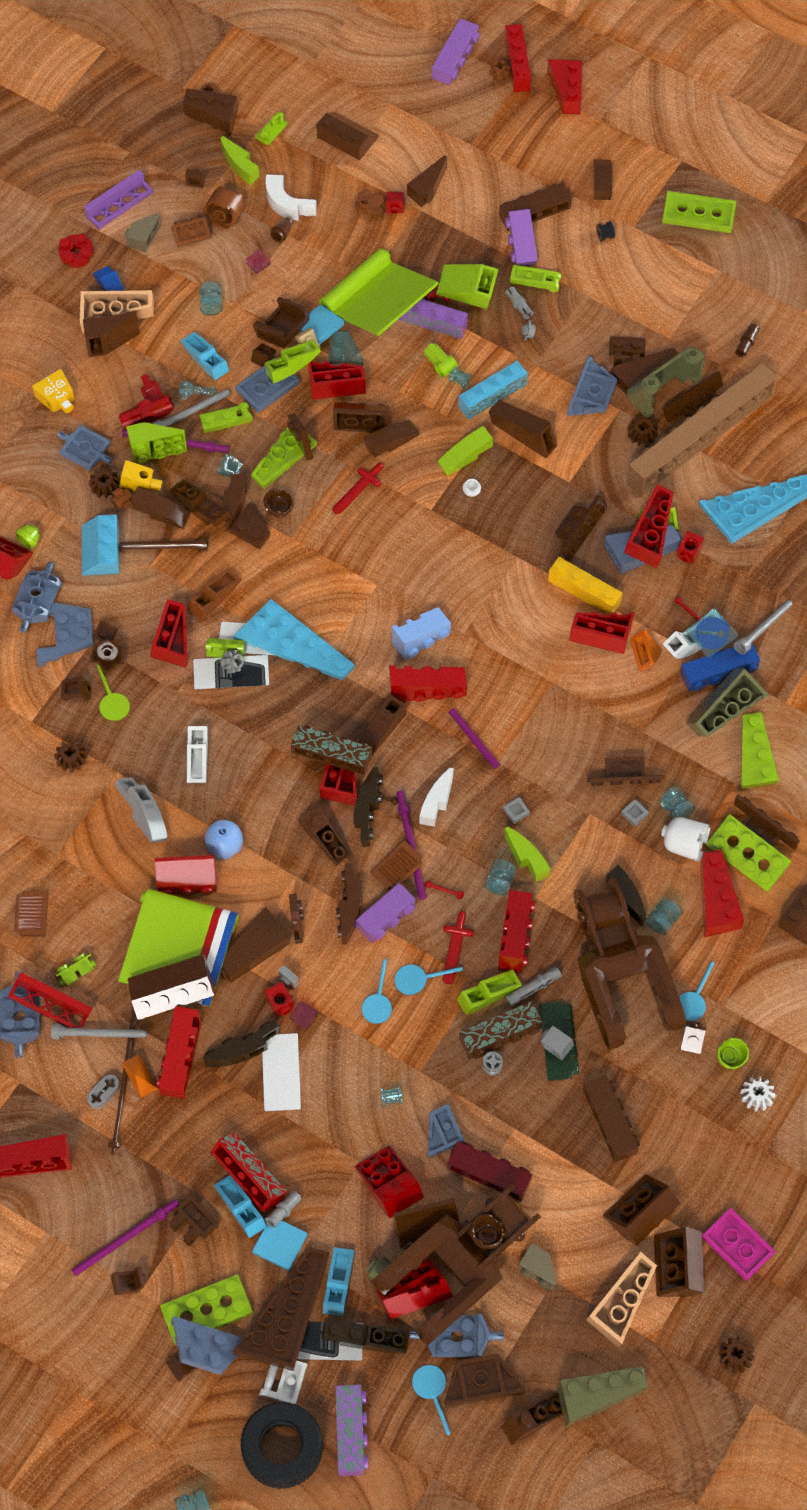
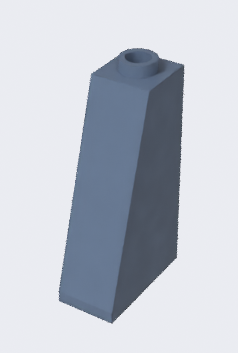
M672 525L667 526L662 556L678 550L682 540L681 534ZM633 531L611 534L604 537L603 546L620 574L646 564L623 553Z

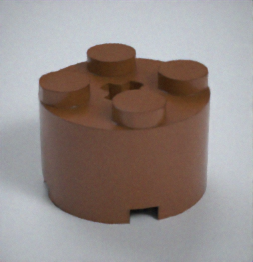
M219 186L204 206V215L208 216L211 219L210 222L216 227L228 229L230 226L233 227L244 210L243 197L237 192L234 193Z

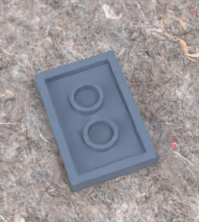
M264 365L235 386V391L259 414L299 385L300 380L293 374L273 384L266 374Z

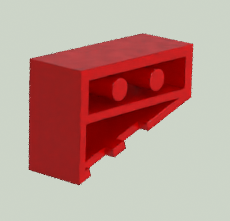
M167 599L151 647L150 657L186 668L188 653L185 604Z
M611 612V615L575 613L569 641L624 654L635 612L617 615V612Z
M326 764L319 788L320 798L355 806L357 800L355 772Z

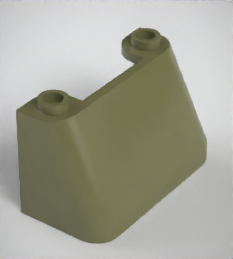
M690 347L670 357L628 387L626 394L628 400L646 418L649 417L654 411L652 404L655 398L652 395L675 377L681 383L684 380H691L694 385L701 380L705 355L699 349Z

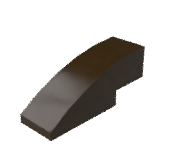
M617 865L607 874L606 882L609 879H616L623 892L629 915L643 926L646 921V913L640 894L627 873Z

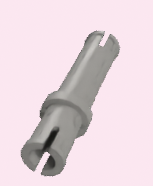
M554 966L547 972L536 975V978L506 995L505 999L509 1006L513 1007L538 990L546 989L553 981L561 978L562 974Z

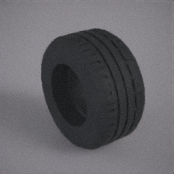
M274 1402L267 1406L264 1405L250 1416V1419L244 1425L240 1444L243 1461L250 1474L263 1485L272 1488L276 1487L277 1489L295 1487L305 1482L306 1479L308 1480L313 1475V1472L316 1471L323 1450L320 1428L313 1416L306 1409L290 1402ZM280 1426L293 1428L298 1432L302 1440V1449L299 1456L287 1464L271 1463L262 1452V1440L265 1434L271 1429Z

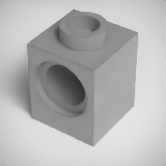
M554 1026L550 1030L547 1029L541 1036L543 1048L560 1060H563L574 1046L572 1038Z

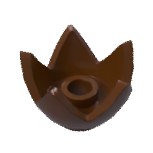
M101 640L94 645L90 655V662L98 663L103 672L108 673L115 664L122 665L124 663L122 648L113 640ZM106 649H108V650H110L111 652H110V653H105L104 651H105Z

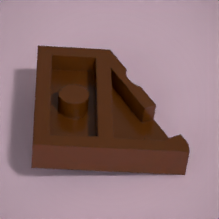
M295 413L289 414L287 426L290 433H293L307 461L313 459L306 428Z
M248 503L229 528L231 534L258 549H261L270 537L269 530L250 503Z
M296 893L289 894L295 944L303 943L300 919H304L302 901L297 900Z

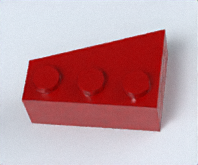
M548 59L547 74L552 81V87L555 89L562 113L580 115L582 60Z
M313 360L308 363L312 400L366 394L363 366L345 363L334 365L330 364V361L319 363L313 362Z
M429 1258L423 1261L422 1265L416 1270H412L385 1295L378 1289L375 1290L383 1309L391 1319L453 1297L446 1279Z

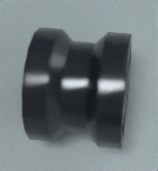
M611 221L606 222L604 225H596L600 242L605 241L607 238H615V230Z

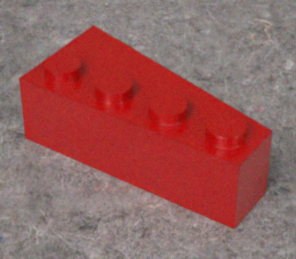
M658 484L656 485L623 552L656 569L662 559L673 491Z
M389 665L390 694L403 703L414 700L422 702L426 699L442 700L449 697L461 698L467 696L465 667H440L438 670H434L431 666H423L422 669L404 666V669H396V665Z
M722 850L703 853L700 867L704 938L742 929L744 918Z
M509 890L498 970L509 971L513 969L514 972L522 973V966H527L528 955H524L525 948L529 949L530 937L527 936V931L532 930L533 919L529 917L530 912H534L536 900H532L533 893Z
M175 1006L173 1019L170 1024L169 1038L166 1041L165 1057L163 1056L161 1063L162 1075H159L157 1080V1087L161 1095L185 1098L201 1028L199 1010Z
M66 1134L5 1146L0 1145V1178L72 1170L70 1144Z

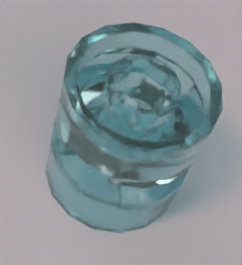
M217 282L202 283L199 286L200 311L205 315L219 314L223 310L221 285Z
M677 786L669 789L659 800V804L666 811L670 810L669 815L673 819L676 817L687 818L695 809L694 804L688 798H684V793Z
M495 859L490 868L491 874L487 876L484 887L494 894L507 895L511 887L510 881L514 879L517 868L508 861Z
M663 897L656 905V910H652L648 915L646 922L656 932L666 935L673 926L672 922H676L683 912L678 904L669 898Z
M203 1488L191 1492L189 1497L183 1495L174 1499L178 1510H211Z

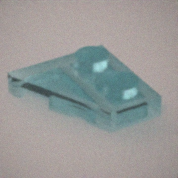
M336 331L330 336V364L340 365L345 363L363 366V358L349 332Z

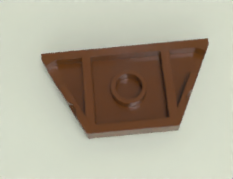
M498 1353L458 1360L455 1363L444 1407L448 1408L525 1394V1388L520 1385Z

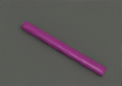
M454 708L448 712L490 765L494 769L500 766L499 762Z

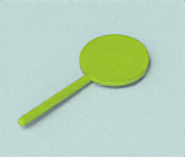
M97 664L108 694L100 702V713L107 720H121L129 713V701L122 694L111 693L103 670Z

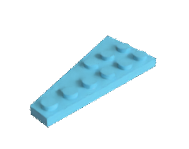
M807 474L790 478L788 481L781 483L773 482L768 486H757L733 492L732 495L724 497L717 496L708 501L701 500L698 505L726 539L733 544L807 498Z
M272 599L233 636V640H245V643H248L249 646L259 647L268 653L291 662L296 661L307 668L312 667L320 670L321 673L339 680H343L355 668V664Z

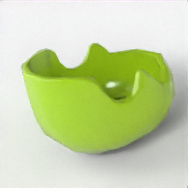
M729 1038L717 1048V1059L720 1065L726 1069L735 1070L742 1067L748 1061L749 1049L747 1044L741 1039Z

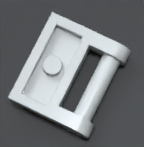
M297 1361L294 1371L284 1369L277 1392L271 1391L278 1367L270 1365L264 1387L260 1389L259 1396L279 1402L296 1404L308 1364Z

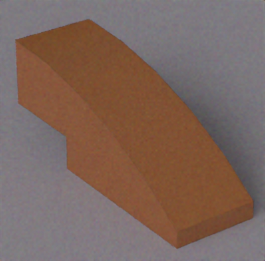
M227 568L206 583L202 591L189 600L187 610L199 620L204 619L229 596L241 582V578Z

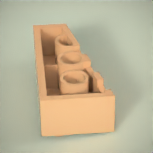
M152 290L81 291L80 326L82 333H84L83 319L90 317L96 318L106 315L123 314L125 312H136L137 320L154 316Z
M641 1252L586 1319L588 1323L617 1347L622 1345L657 1267L655 1263Z

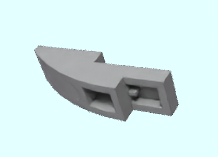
M132 777L117 779L114 784L134 810L131 817L151 843L166 841L168 837L163 818L145 784L138 785Z

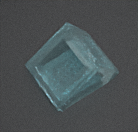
M227 454L221 459L216 473L231 477V474H239L242 462Z

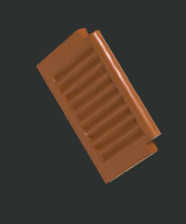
M404 840L371 873L388 890L390 888L393 889L398 883L402 884L423 864L420 861L422 856Z
M23 891L22 895H17L15 933H19L20 936L45 937L48 891Z

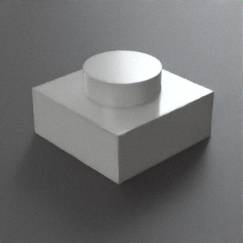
M520 797L503 806L504 812L513 824L530 815V811Z
M636 800L632 801L621 811V815L634 827L649 814Z
M283 965L278 970L279 981L283 982L285 987L290 986L294 990L299 985L298 976Z

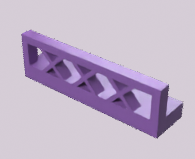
M138 170L85 205L86 218L99 230L153 194V189L144 181V174ZM142 186L146 189L144 193H136V190ZM125 197H133L129 203L122 202ZM112 206L119 207L116 212H109V208ZM97 216H105V219L99 223L95 218Z

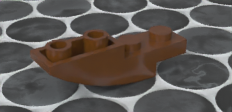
M184 479L170 489V492L191 513L207 525L213 524L217 527L231 516L227 509L207 498L204 491Z
M353 863L345 864V871H341L342 883H346V889H343V900L339 901L340 908H336L337 920L341 919V926H337L338 938H342V945L347 944L356 928V919L360 916L362 905V881H354Z

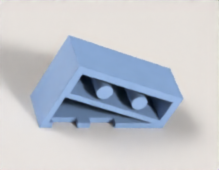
M439 607L419 616L420 619L415 621L411 619L406 620V624L401 627L397 625L392 626V645L404 660L415 657L421 650L430 648L436 641L445 639L451 633V623Z

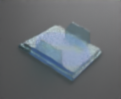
M716 608L686 630L708 659L739 636Z

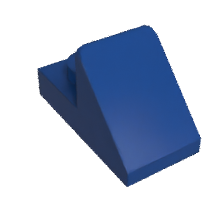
M109 265L93 273L102 291H124L117 272L112 271Z

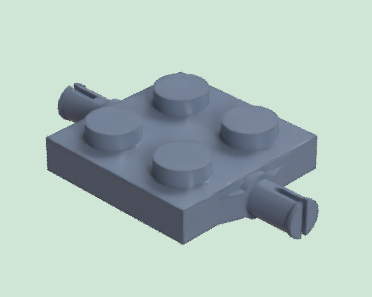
M81 425L70 435L59 431L57 437L65 441V445L59 451L62 457L89 471L100 460L108 465L112 463L113 458L105 454L111 445L110 441Z

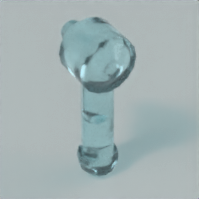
M183 381L179 384V394L182 395L184 400L192 393L210 396L217 393L215 387L193 386L188 381Z

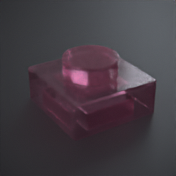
M257 250L245 259L246 264L256 274L270 265V260L260 250Z
M300 1001L291 1014L290 1020L308 1029L317 1015V1010Z

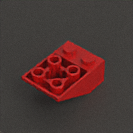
M390 1146L355 1166L378 1205L389 1219L394 1216V1213L403 1211L424 1198L418 1181Z

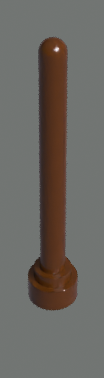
M199 537L195 541L121 542L119 548L122 550L196 548L199 551H208L207 537Z

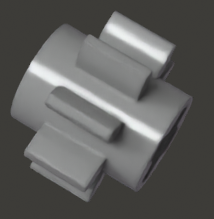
M237 650L223 652L224 656H222L220 661L222 669H227L228 674L241 671L240 668L244 664L242 654H237Z

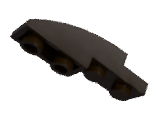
M374 767L368 774L356 800L353 822L355 828H361L360 840L362 846H370V840L374 839V829L371 828V822H374V810H379V803L383 802V794L379 792L380 785H383V774L379 773L378 767Z
M275 1020L266 1022L255 1033L247 1034L243 1041H240L237 1035L233 1038L225 1039L221 1046L216 1049L212 1048L205 1053L203 1057L205 1066H229L260 1055L268 1050L266 1041L280 1033L279 1025Z
M326 1317L324 1319L321 1339L340 1343L341 1346L406 1354L409 1332Z

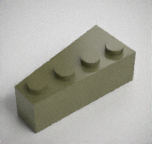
M734 668L686 724L698 736L708 737L725 726L727 722L741 715L743 711L753 707L759 700L769 696V694L746 669Z
M643 1366L560 1380L557 1385V1391L565 1428L642 1394L647 1389Z

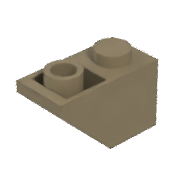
M532 1243L521 1259L518 1269L524 1277L528 1279L532 1277L538 1281V1285L543 1289L554 1291L557 1281L550 1254Z

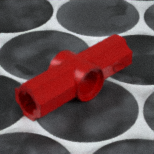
M167 394L152 401H140L137 407L120 413L119 420L124 429H126V426L143 422L152 423L157 419V416L174 410L175 406L171 396Z

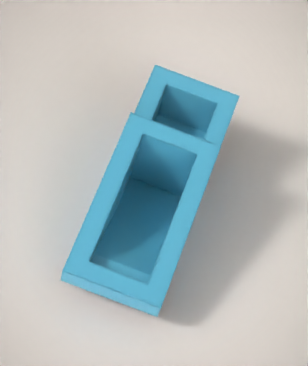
M196 332L181 340V344L214 380L229 372L226 360L218 355L215 348Z
M231 1175L214 1185L220 1197L249 1238L266 1228L262 1216Z
M334 1247L323 1303V1314L344 1316L354 1250Z

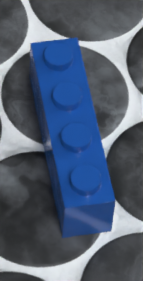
M751 643V649L744 655L739 654L732 647L681 664L680 674L688 692L693 690L699 691L705 686L721 683L734 668H744L749 674L755 672L759 668L760 658Z

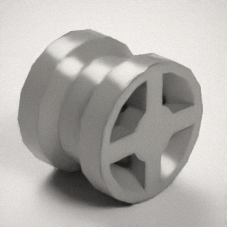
M494 1051L488 1052L483 1058L482 1066L484 1072L491 1076L499 1074L503 1067L502 1056Z

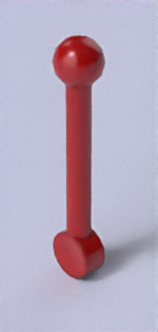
M680 597L675 598V603L680 604L697 620V623L702 619V617L699 618L688 608Z
M431 881L425 882V886L427 888L432 887L447 892L449 894L455 895L457 899H463L464 893L462 891L456 892L432 884Z

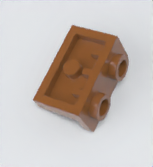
M200 215L192 217L191 221H176L171 227L177 247L211 238L206 217L201 218Z

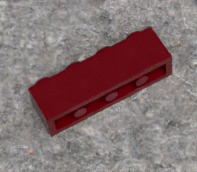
M457 1141L447 1162L448 1170L500 1193L513 1184L516 1188L509 1195L520 1202L523 1201L532 1181L533 1174H530L528 1169L512 1166L508 1160L500 1158V1160L496 1159L488 1151H478L467 1142L460 1143Z

